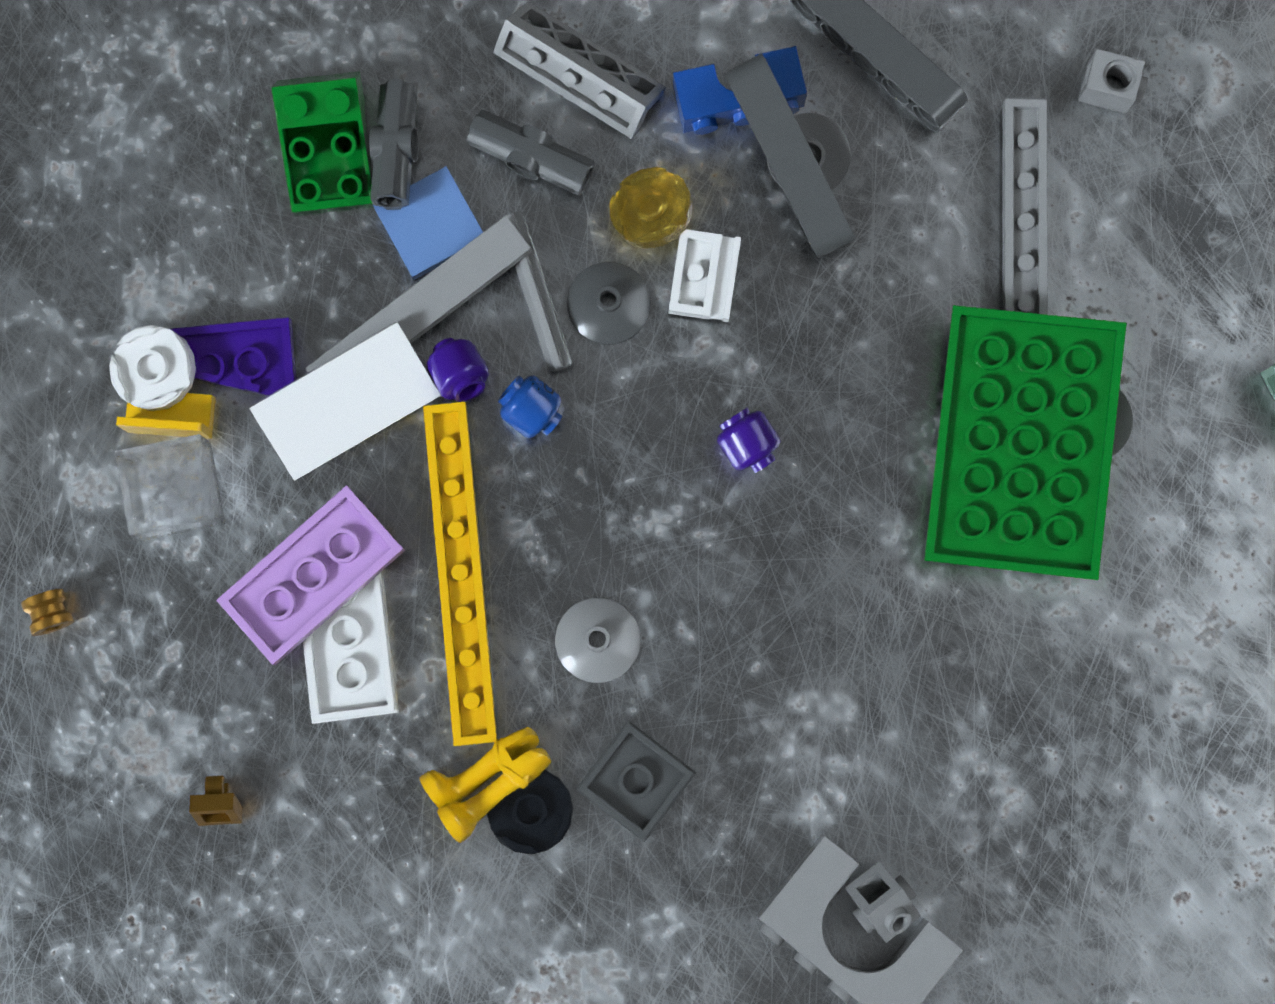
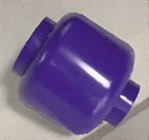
M447 338L440 341L434 346L433 353L429 356L426 363L427 372L439 394L445 399L467 402L479 396L485 389V383L489 376L488 366L477 347L470 340Z
M747 407L719 425L722 432L717 437V443L735 470L741 471L751 467L754 473H757L776 460L772 452L779 447L781 440L762 411L750 412Z

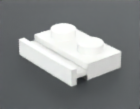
M681 229L668 314L708 320L711 318L723 320L722 322H729L741 237L735 236V238L722 236V234Z

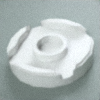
M155 325L137 327L121 338L117 344L119 347L115 352V356L112 355L109 365L111 382L118 395L134 407L150 411L169 409L183 400L192 387L196 373L194 353L187 341L173 330Z

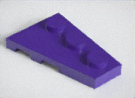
M289 317L170 329L184 338L194 353L196 366L194 379L269 396L297 379L292 320Z

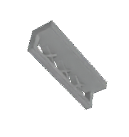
M529 1L505 19L493 51L497 56L630 139L639 132L648 110L662 97L666 86ZM528 18L541 27H534L525 20ZM562 43H568L576 49L568 48ZM596 64L603 65V66L607 67L608 69H610L611 71H609V70H604V69L600 68L599 66H597ZM631 86H637L648 94L644 95Z

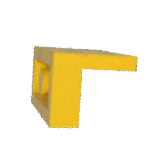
M187 393L183 400L169 409L157 411L134 407L127 402L126 417H117L116 426L128 433L212 439L216 397L209 394Z

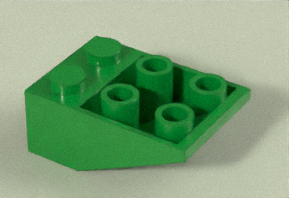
M360 71L278 80L271 89L291 211L301 212L373 204L371 201L372 166L368 125Z

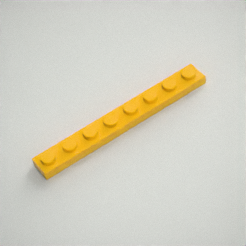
M466 402L423 406L453 746L493 743L498 740L467 404Z

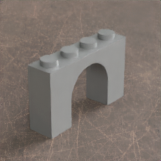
M821 834L757 914L758 919L764 923L759 930L776 945L780 946L785 940L798 952L793 959L812 975L818 969L832 980L827 987L847 1004L852 998L860 1004H922L964 950L923 918L895 954L882 964L869 968H857L848 966L833 957L823 938L822 923L824 913L829 902L859 866V863L828 837Z

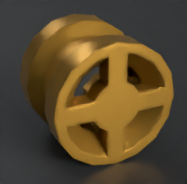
M63 589L42 592L21 602L23 611L28 613L32 620L29 627L32 636L48 634L74 623L72 613L66 611L63 604L66 598Z

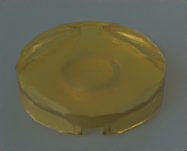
M659 167L640 169L627 176L619 184L621 188L617 191L616 195L613 194L611 198L610 219L619 236L630 245L640 248L662 247L676 240L688 227L693 215V198L684 180L677 174L674 175L667 172L666 169Z

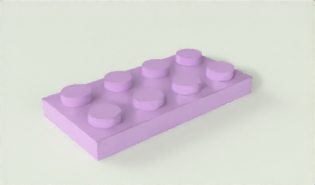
M346 485L216 601L269 662L276 666L399 557L405 549Z

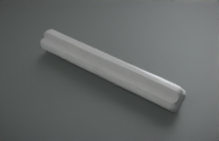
M522 212L507 214V217L533 250L516 263L515 268L548 369L551 372L564 370L572 365V360L525 216Z

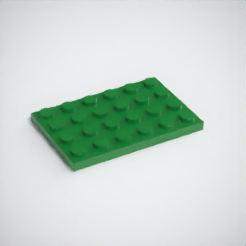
M953 305L924 561L1099 580L1126 322Z

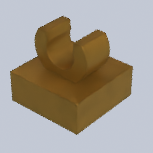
M206 776L205 794L190 795L189 813L199 826L242 823L243 807L235 794L229 793V784L224 783V776Z

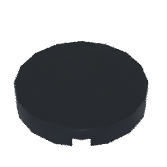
M545 769L525 789L519 788L502 799L487 813L491 830L501 844L514 852L532 855L551 849L564 838L572 823L574 807L570 791L562 780Z

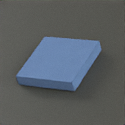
M447 166L410 185L409 205L403 206L401 210H386L383 207L373 205L413 280L436 269L483 233Z

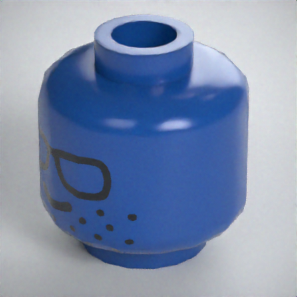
M535 375L527 376L524 379L521 376H517L498 400L502 405L500 409L501 418L526 438H532L540 432L546 436L549 435L562 419V415L557 412L561 405L560 395Z

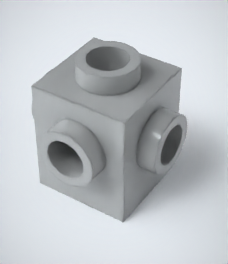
M880 861L845 887L858 906L852 912L854 917L868 934L875 929L886 943L897 934L904 932L912 922L921 916L911 902L917 896L901 875L894 879Z

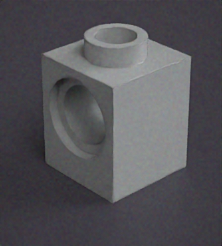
M1096 49L1087 63L1078 101L1126 114L1135 101L1141 102L1148 82V77L1142 76L1145 61ZM1115 76L1119 78L1124 88H1113L1109 85L1107 77Z

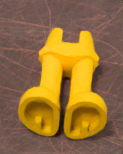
M531 727L522 728L506 737L498 739L494 742L492 749L481 759L454 777H447L435 770L427 771L419 777L424 790L439 808L437 813L440 820L458 843H462L471 836L477 823L502 799L519 788L525 789L529 783L540 776L551 764L552 761L548 752L543 748H536L539 738ZM502 771L503 774L489 786L467 801L462 802L488 779Z

